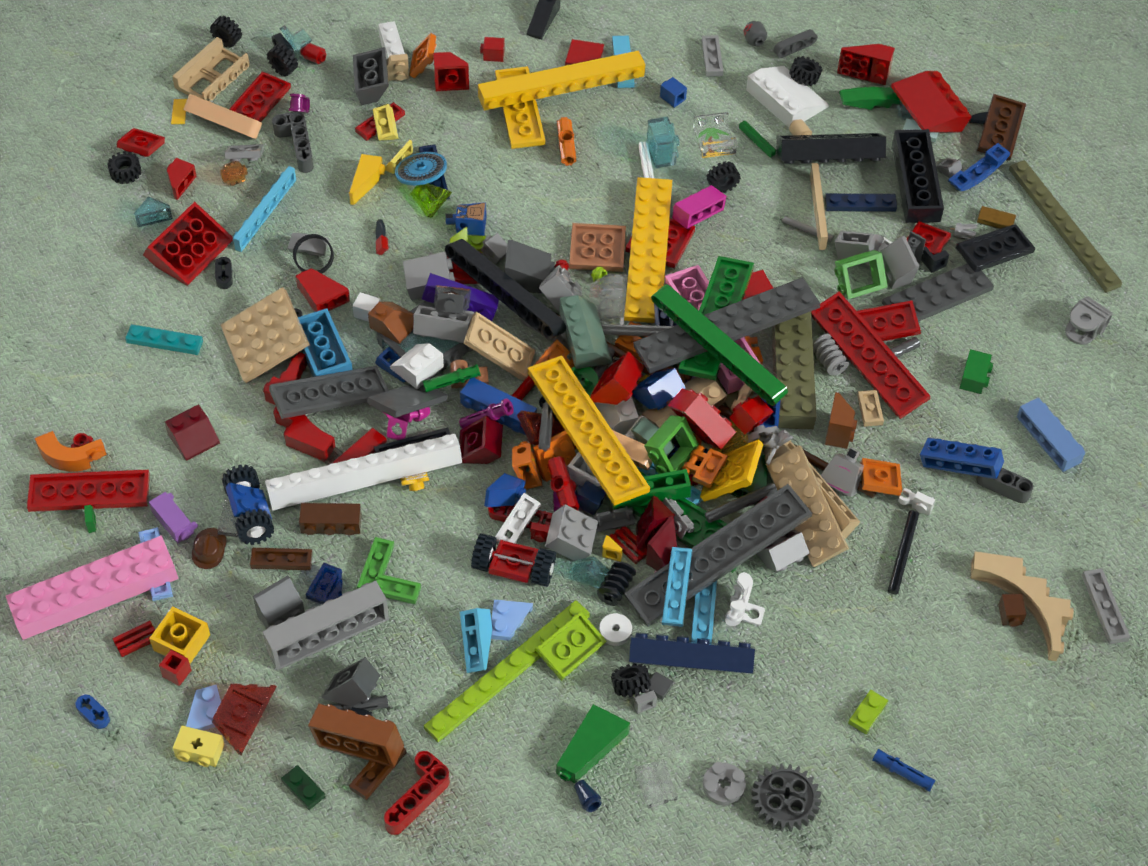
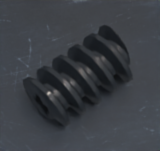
M614 562L601 583V587L597 590L599 599L610 606H617V601L622 600V595H624L629 587V582L633 580L632 576L636 575V570L625 562Z

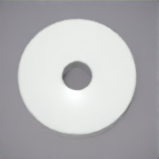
M609 614L602 619L599 633L605 638L607 644L620 646L631 638L632 624L622 614Z

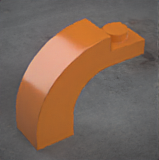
M53 431L35 438L43 459L52 467L62 471L78 472L90 469L91 461L98 460L107 455L101 439L81 447L70 448L60 444Z

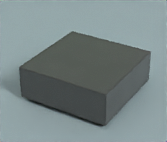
M655 672L650 679L651 686H649V692L654 690L656 696L663 700L673 686L674 681Z

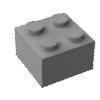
M565 504L552 514L545 547L579 563L591 555L598 521Z

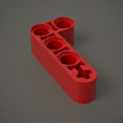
M420 751L414 759L416 773L421 778L384 814L385 828L391 835L400 834L449 786L448 768L428 751ZM422 762L429 763L427 766L420 765ZM438 775L444 776V778L440 780L436 779L435 777ZM422 790H429V791H430V792L427 793V794H421V793H420ZM406 805H414L412 809L405 808Z

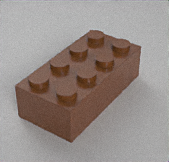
M318 704L308 724L319 747L369 761L372 760L391 767H395L404 747L396 724L392 721H381L371 715H359L352 710L344 711L330 704L327 706Z

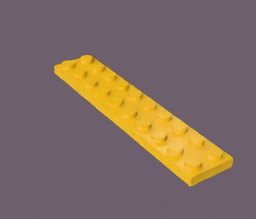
M637 177L624 321L655 323L654 303L651 296L664 285L672 180Z
M563 356L528 367V374L613 505L615 506L649 493L650 486Z

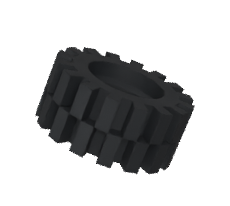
M223 15L219 16L212 23L210 33H213V38L218 37L222 39L224 47L231 48L241 39L242 30L238 28L239 25L235 24L234 20L231 21L230 17L226 18Z
M277 44L268 51L267 60H269L268 63L272 65L271 68L275 69L276 73L279 72V75L286 77L298 67V60L295 58V54L291 53L292 50L287 49L286 45Z
M797 57L793 61L789 74L791 78H795L794 81H799V84L804 83L805 86L808 84L812 86L818 82L822 73V67L818 62L815 63L814 59L810 60V57Z
M123 151V154L118 152L117 156L112 155V159L109 158L108 160L109 174L116 183L120 181V184L124 182L129 184L130 180L134 182L135 178L138 179L139 175H141L142 170L139 158L136 154L132 155V152H128V154H126V151ZM123 166H130L127 169H119Z
M724 161L723 164L718 163L717 167L714 165L712 167L713 170L710 169L708 171L709 174L706 175L709 185L724 193H727L728 189L730 191L733 190L732 187H736V183L739 184V179H741L736 166L730 161L727 163Z
M633 663L632 666L627 664L626 667L621 666L619 667L620 670L616 669L615 673L611 674L613 688L618 696L626 697L629 695V697H633V694L637 696L640 695L639 692L644 693L646 692L645 689L648 690L649 686H651L648 669L642 664L637 665Z

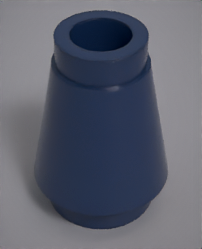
M580 780L574 785L584 810L594 812L601 806V796L585 780Z

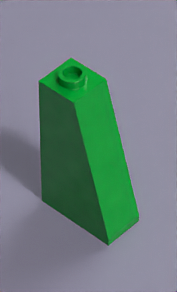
M593 704L556 764V774L564 781L576 783L629 734L630 722Z

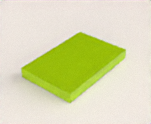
M579 611L534 650L562 681L607 641L586 616Z

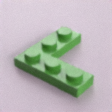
M375 537L357 589L366 583L377 581L386 598L416 604L421 590V583L384 575L395 545L394 541Z

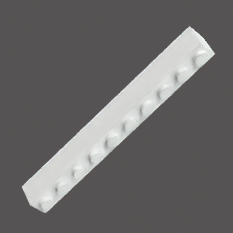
M455 434L445 435L266 480L265 484L272 511L462 463L460 445Z

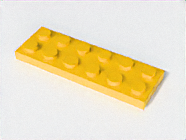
M528 66L495 70L496 80L530 72ZM536 100L502 107L511 149L545 145V136Z

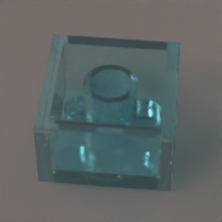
M668 116L648 120L647 143L655 168L676 165V158L679 156L677 146L680 145L678 135L675 136L674 124L670 123Z

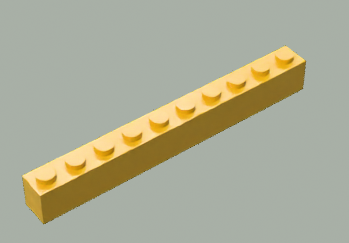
M638 50L478 84V98L483 110L494 109L644 77L646 64Z

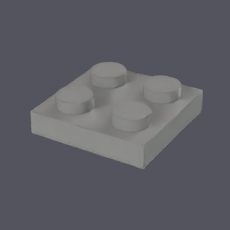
M264 144L228 146L225 151V159H230L232 162L241 161V158H248V161L258 160L264 152Z

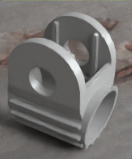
M1090 297L1081 299L1070 312V321L1065 329L1067 338L1073 343L1080 345L1092 342L1098 334L1102 335L1112 318L1113 312ZM1079 329L1081 331H1084L1086 334L1079 335L1076 333L1075 330Z

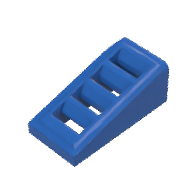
M388 347L376 358L375 364L405 383L406 381L390 369L391 364L400 357Z

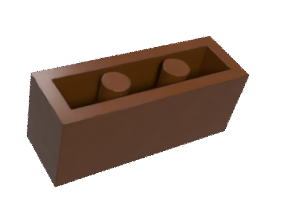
M301 503L299 518L301 534H360L361 504Z

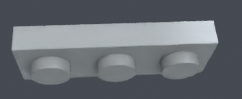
M718 35L702 36L701 42L706 77L723 76Z

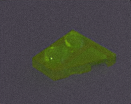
M427 183L416 185L410 195L425 215L432 218L452 192Z

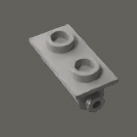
M664 498L662 503L675 514V532L682 539L686 531L688 533L694 531V523L687 515L681 516L684 511L677 504L676 500Z

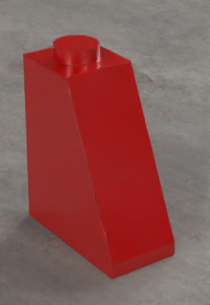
M311 268L296 275L297 287L314 312L326 308L328 311H331L350 302L348 288Z

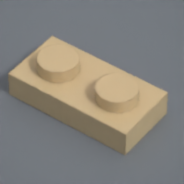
M877 390L858 391L857 397L864 427L883 425L884 419Z

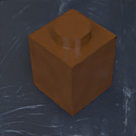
M1002 594L998 604L1002 626L1016 627L1023 625L1026 617L1023 595Z

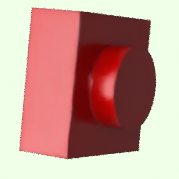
M532 522L530 528L531 539L537 542H546L550 526Z

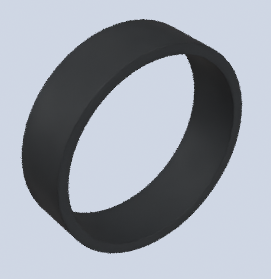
M305 235L296 242L293 248L294 262L302 272L307 271L298 265L296 259L297 250L308 239H321L329 245L331 251L330 259L326 266L317 270L322 274L333 263V248L329 241L321 235Z

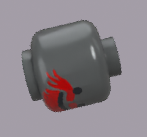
M751 21L744 28V36L750 45L760 46L767 39V31L761 22Z

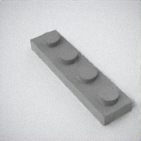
M1103 569L1083 571L1082 578L1109 645L1129 641L1130 635Z

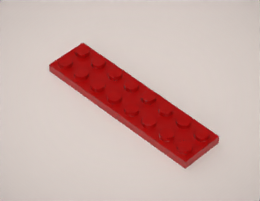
M840 291L820 303V308L811 311L812 318L826 334L831 335V339H834L835 344L838 345L842 353L872 388L877 390L878 395L899 419L930 400V394Z

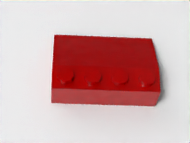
M924 71L891 84V88L921 130L929 129L930 132H962L972 117L938 71Z
M194 202L146 248L143 256L156 268L188 286L233 241V237Z

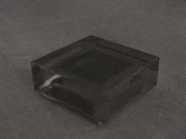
M329 447L327 459L321 458V461L326 465H330L343 452L337 447Z

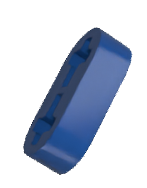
M85 694L78 697L75 704L79 714L94 728H105L110 722L107 710L90 695ZM82 704H89L91 709L89 710L87 707H83ZM95 714L99 717L103 716V720H96Z

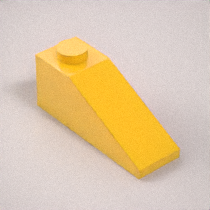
M361 154L349 192L350 205L356 204L379 182L381 175H384L385 164L382 162V157Z

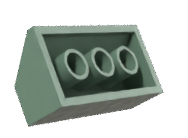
M579 295L561 297L559 314L566 324L565 335L575 369L612 364L596 305Z

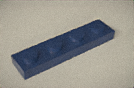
M825 194L826 211L896 212L897 210L896 194Z

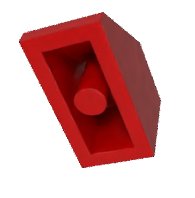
M175 158L167 167L174 198L178 200L197 177L195 166Z

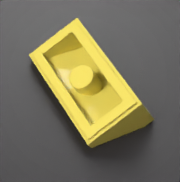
M386 104L372 109L378 140L398 139L392 107Z
M409 140L385 166V171L394 174L396 166L413 153L412 140Z

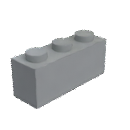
M419 305L414 313L413 334L464 343L473 314L442 312L432 307Z

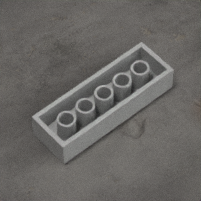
M377 581L366 583L354 591H348L334 600H328L316 608H310L296 617H290L285 622L268 627L263 631L267 652L276 670L278 671L388 621L387 599Z

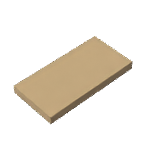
M478 312L472 315L464 344L521 381H524L528 376V367H531L535 349Z

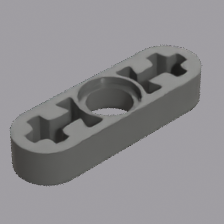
M812 29L806 30L780 41L775 45L773 52L779 58H784L813 45L817 41L818 36Z

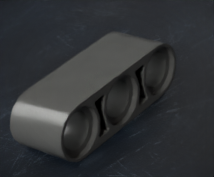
M1001 468L997 479L981 476L976 478L980 486L1018 503L1027 502L1034 487L1029 479L1004 468Z

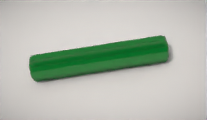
M747 121L740 122L739 129L770 158L776 155L777 150Z

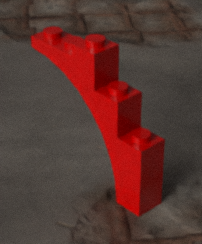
M298 352L295 358L291 359L286 371L281 373L280 378L273 376L270 382L265 384L263 392L266 402L275 405L269 391L271 384L301 379L307 367L305 354ZM275 406L273 414L276 424L286 427L284 431L286 446L327 462L336 448L334 437L320 430L306 415L281 419Z

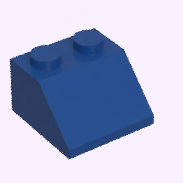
M675 368L656 371L640 382L632 391V396L648 409L657 408V410H660L667 405V401L672 400L682 388L685 389L686 387Z

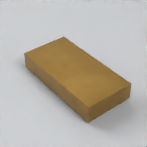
M982 206L977 223L1002 229L1014 225L1016 215Z

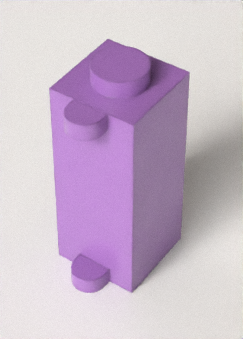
M164 492L149 501V505L153 515L178 544L183 540L189 539L194 534L198 524L195 521L190 522L173 501L174 495L172 493L167 494Z

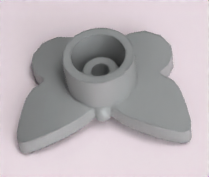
M781 430L777 435L771 432L765 438L763 445L766 446L764 451L766 454V464H770L772 457L780 446L794 438L786 430Z

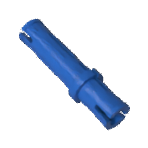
M880 749L877 750L872 761L889 769V772L901 775L930 792L936 781L900 761V758H894Z

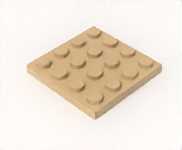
M283 287L221 324L242 380L245 383L250 382L310 345L288 293Z

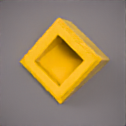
M606 535L602 546V557L621 562L622 548Z

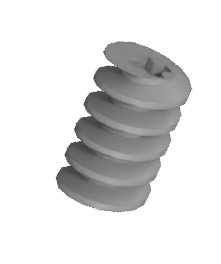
M824 334L813 343V352L816 353L817 358H819V361L823 364L829 375H838L847 369L849 362H845L846 357L842 355L841 350H838L839 347L835 344L834 339H831V335Z

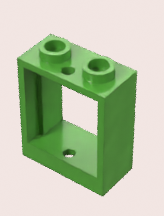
M871 250L835 261L836 267L834 272L839 283L837 289L846 299L855 298L888 287L883 257L879 251ZM869 261L873 284L851 290L847 268Z
M670 415L644 447L657 473L661 474L680 470L685 462L689 460L691 452L699 444L686 418ZM675 436L680 448L668 459L663 448Z

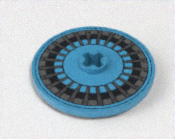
M435 152L416 153L406 157L396 166L395 175L397 180L403 184L423 185L440 178L447 169V162L444 156Z

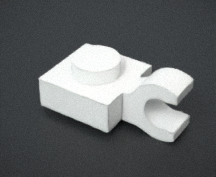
M904 488L902 494L907 496V498L900 496L898 502L902 505L912 504L911 508L929 516L933 510L935 499L918 491L915 494L911 490Z

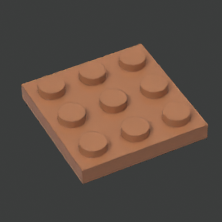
M572 223L569 269L594 270L600 266L606 271L623 272L626 226Z

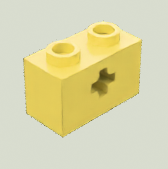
M181 726L173 746L175 757L180 761H193L203 767H216L225 744L222 735Z

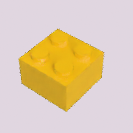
M172 606L149 639L153 651L166 656L170 650H173L188 658L191 664L209 638L210 631L207 622Z

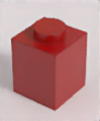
M485 37L484 44L481 43L480 54H483V61L503 62L505 38Z
M170 650L159 664L162 677L178 686L182 684L192 671L188 658L173 650Z

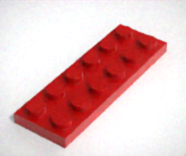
M147 469L30 475L27 509L28 512L80 510L84 509V506L87 505L93 506V509L147 507L150 472Z

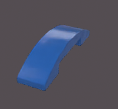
M997 143L986 151L982 159L964 172L961 170L948 179V182L960 192L968 190L985 180L998 169L1010 156V152Z

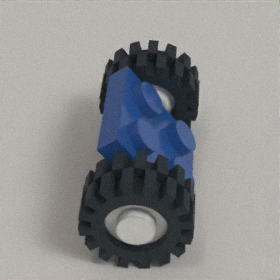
M242 464L238 465V468L233 466L232 470L228 469L226 471L227 474H223L222 483L225 493L229 498L233 515L238 517L236 519L237 523H235L238 537L246 545L249 542L250 545H254L255 542H257V545L261 544L260 541H267V538H271V534L274 533L272 517L264 491L259 489L258 475L252 466L249 467L246 464L244 467H242Z

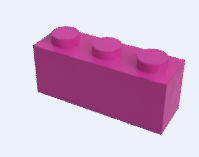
M711 185L675 203L672 218L688 229L723 211L727 196Z

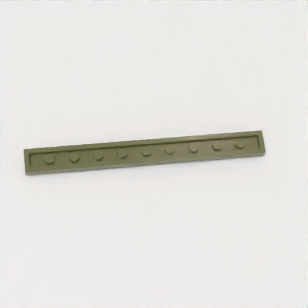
M1023 160L1010 165L1009 171L1105 293L1120 288L1122 281L1028 163Z

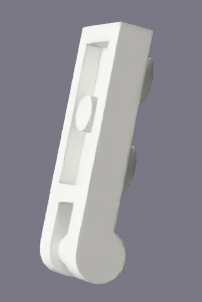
M523 493L495 536L497 538L496 542L499 543L500 540L516 544L541 506V503ZM507 531L513 533L511 538L506 536Z

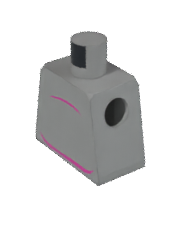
M849 447L846 456L841 453L836 454L821 474V477L830 487L849 497L856 495L864 465L856 461L860 451Z

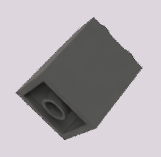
M508 240L505 273L528 292L543 293L539 289L540 284L555 268V262L551 261V254L513 240Z

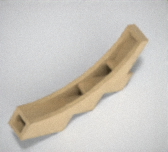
M975 551L971 561L970 579L987 582L1005 590L1009 594H1022L1024 605L1036 618L1043 631L1047 644L1048 660L1057 661L1059 655L1064 652V642H1061V636L1064 635L1068 621L1073 618L1074 610L1070 608L1071 600L1049 597L1050 588L1046 587L1047 579L1025 576L1026 567L1023 566V558Z

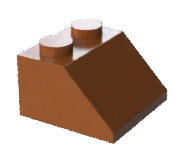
M835 392L825 445L847 449L849 442H853L857 420H854L855 411L841 394Z

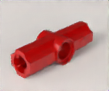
M561 456L551 458L547 464L552 478L550 483L551 489L556 492L561 507L566 504L579 511V504L575 494L576 483L570 479L564 458Z

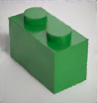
M970 349L959 389L982 394L983 387L987 388L990 377H987V373L991 374L994 364L990 362L991 354Z

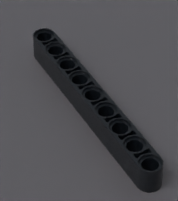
M459 239L445 246L446 255L448 258H451L452 262L543 337L550 340L566 332V324L558 315L464 239Z

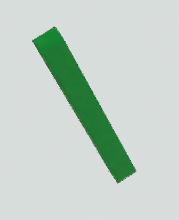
M665 284L651 296L653 303L768 404L771 406L776 405L788 393L786 386L671 286Z

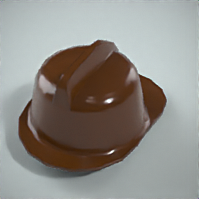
M207 528L197 534L192 549V560L196 566L202 569H212L218 566L223 559L226 547L224 532L216 528Z

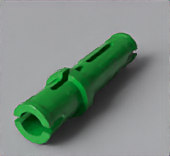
M476 364L464 369L458 368L457 371L425 380L423 385L427 393L454 383H464L465 380L481 376Z

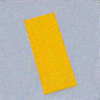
M174 99L171 124H185L186 111L184 107L187 99Z

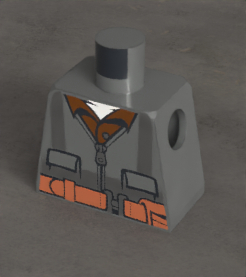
M436 285L434 296L435 309L442 312L463 314L469 308L471 289Z

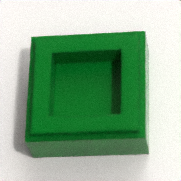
M84 506L85 523L88 532H96V515L93 506Z

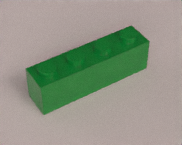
M687 469L644 476V479L650 486L649 493L615 506L612 503L614 511L625 508V506L629 508L648 505L652 496H656L661 502H663L664 498L677 500L691 497V484Z

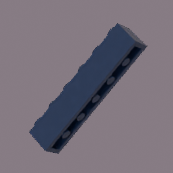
M636 632L635 635H631L629 662L753 674L755 647L751 646L749 642H739L738 645H732L727 640H718V643H710V639L697 638V641H689V637L677 636V639H668V635L664 634L648 637V633Z

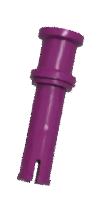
M503 399L501 403H492L487 409L461 417L459 424L463 429L485 416L496 421L501 416L512 415L514 408L509 399Z

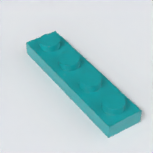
M133 324L130 325L125 338L126 343L193 355L199 354L203 343L202 336Z

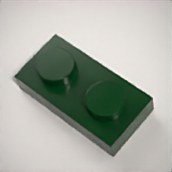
M296 765L281 777L284 785L308 810L312 809L326 797L325 793L299 765Z

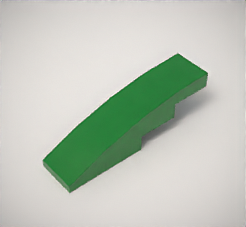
M859 87L839 91L843 105L872 110L874 106L890 108L892 104L904 106L891 87Z

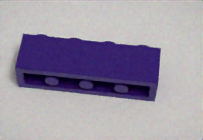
M430 273L422 300L434 303L436 285L471 289L469 308L466 311L478 312L490 321H493L499 299L494 295Z

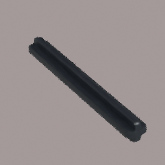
M910 510L908 513L888 587V592L894 595L898 594L919 518L918 511Z

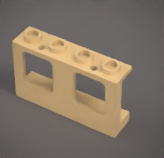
M216 37L172 76L174 87L188 96L192 94L210 102L221 91L225 90L232 81L236 80L243 71L248 69L250 66L248 54L245 53L240 57L223 48L222 39ZM225 59L234 63L223 74L214 70ZM201 79H206L211 84L202 92V95L191 89Z

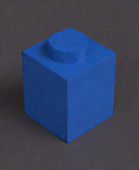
M674 77L661 84L660 97L675 108L686 100L687 87Z

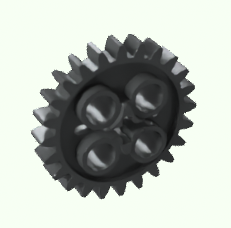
M781 763L778 770L772 765L771 772L764 769V776L758 775V781H754L753 785L755 789H752L751 795L754 796L751 803L756 804L754 805V811H760L758 818H766L765 825L772 822V829L779 825L781 832H783L785 827H788L789 831L792 832L793 826L801 830L802 823L808 826L809 820L814 821L815 814H818L820 809L818 806L821 805V800L818 799L821 796V792L816 791L819 784H812L814 777H806L807 770L800 773V767L798 766L795 770H792L791 764L785 769ZM772 784H779L781 788H775ZM799 787L803 791L797 792L793 788ZM775 803V804H777L779 807H778V808H773V807H771L769 804ZM791 807H798L801 811H793Z

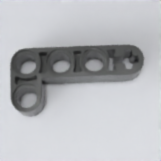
M292 112L275 115L272 118L275 136L280 138L292 136L299 171L303 173L312 171L314 165L304 114Z

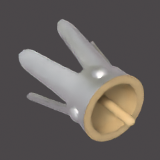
M956 223V228L950 229L955 230L954 236L969 240L970 238H975L976 232L968 229H976L978 224Z

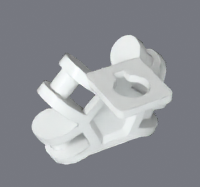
M745 572L740 573L736 580L737 584L733 588L735 590L734 595L730 597L732 601L730 604L731 610L727 611L725 622L729 626H736L741 621L760 626L765 608L748 603L753 580L749 574ZM755 610L758 612L759 617L752 619L745 611Z

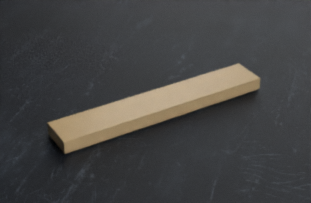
M811 163L810 182L819 250H825L828 233L819 164Z

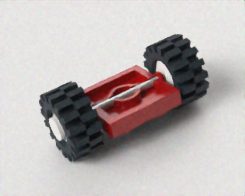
M481 533L478 535L472 554L471 568L485 572L489 571V574L528 583L532 572L531 583L549 586L555 566V551L543 548L536 549L500 540L496 549V537Z

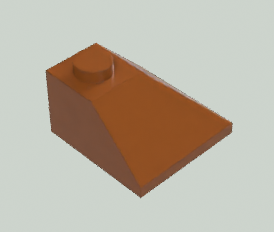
M378 302L368 313L370 328L398 344L414 329V313L394 302Z

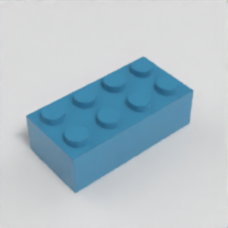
M327 308L298 317L310 344L301 351L306 355L307 365L313 377L353 370L350 358Z

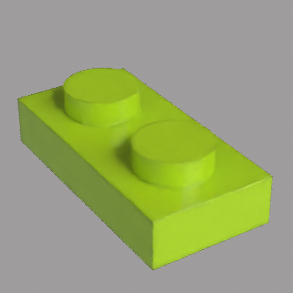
M870 689L849 719L848 724L867 734L888 704V700Z

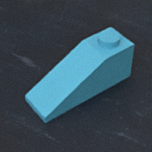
M475 608L461 611L460 619L467 673L486 670L492 635L490 609Z

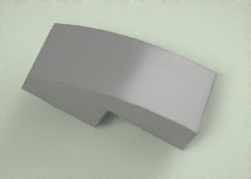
M292 233L288 250L293 252L296 242L308 234ZM308 239L299 246L297 252H306L311 256H325L328 244L321 239Z

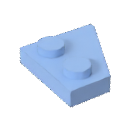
M494 600L491 618V639L510 641L515 634V630L524 622L526 615L533 610V603Z
M217 684L196 690L186 727L204 731L227 724Z

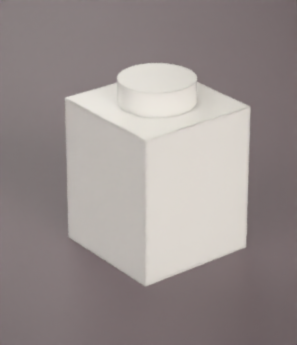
M360 292L353 304L354 317L369 322L368 313L378 302H381L380 298Z

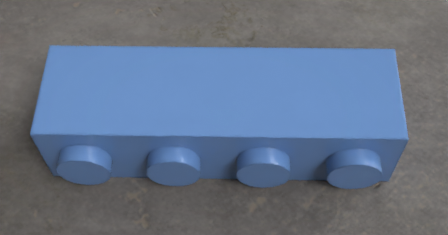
M1039 397L1020 406L1017 415L1018 420L1062 472L1082 462L1085 455L1084 448L1076 442L1070 431L1064 428L1060 420L1052 414L1048 406Z

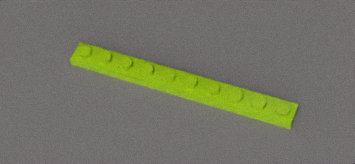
M575 600L424 724V729L437 742H440L541 657L534 650L538 645L579 611L587 619L590 617V612Z

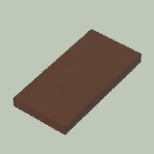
M993 94L977 151L986 153L987 150L999 143L1010 152V156L1006 159L1010 161L1026 103Z

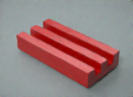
M626 526L615 530L614 534L611 533L609 535L622 548V552L635 564L647 556V548H637V538ZM617 537L622 539L626 543V545L638 555V557L634 555Z
M148 621L112 638L121 657L151 644L149 639L151 636L143 640L141 639L153 634L155 628L151 621ZM131 643H135V644H132V645H130V646H128V647L122 649L123 647H125V646H127V645H129V644H131Z

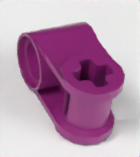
M290 93L289 111L309 113L310 98L303 94Z

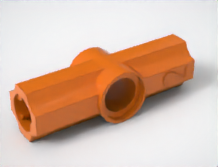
M561 117V119L557 120L561 163L569 166L576 162L572 121L567 117Z

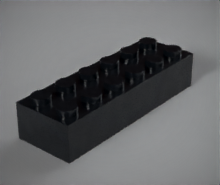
M929 129L895 130L892 149L905 223H918V221L923 223L941 222L944 205Z
M881 133L776 136V157L784 161L785 164H792L794 160L801 161V163H811L812 160L826 163L829 162V159L836 160V162H846V159L861 162L863 158L870 159V161H881V158H886V136Z

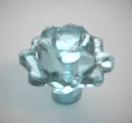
M900 101V105L896 107L898 116H902L903 120L913 118Z

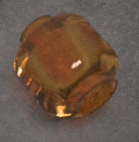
M239 161L226 163L223 165L222 170H220L223 182L229 186L243 183L246 179L245 175H248L246 166L242 165Z

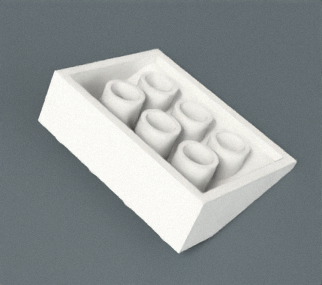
M785 66L761 68L750 74L747 79L746 91L788 128L794 120L802 119L806 121L829 107L826 101L808 86H805L804 83L799 84V81H794L795 78H791L790 71Z

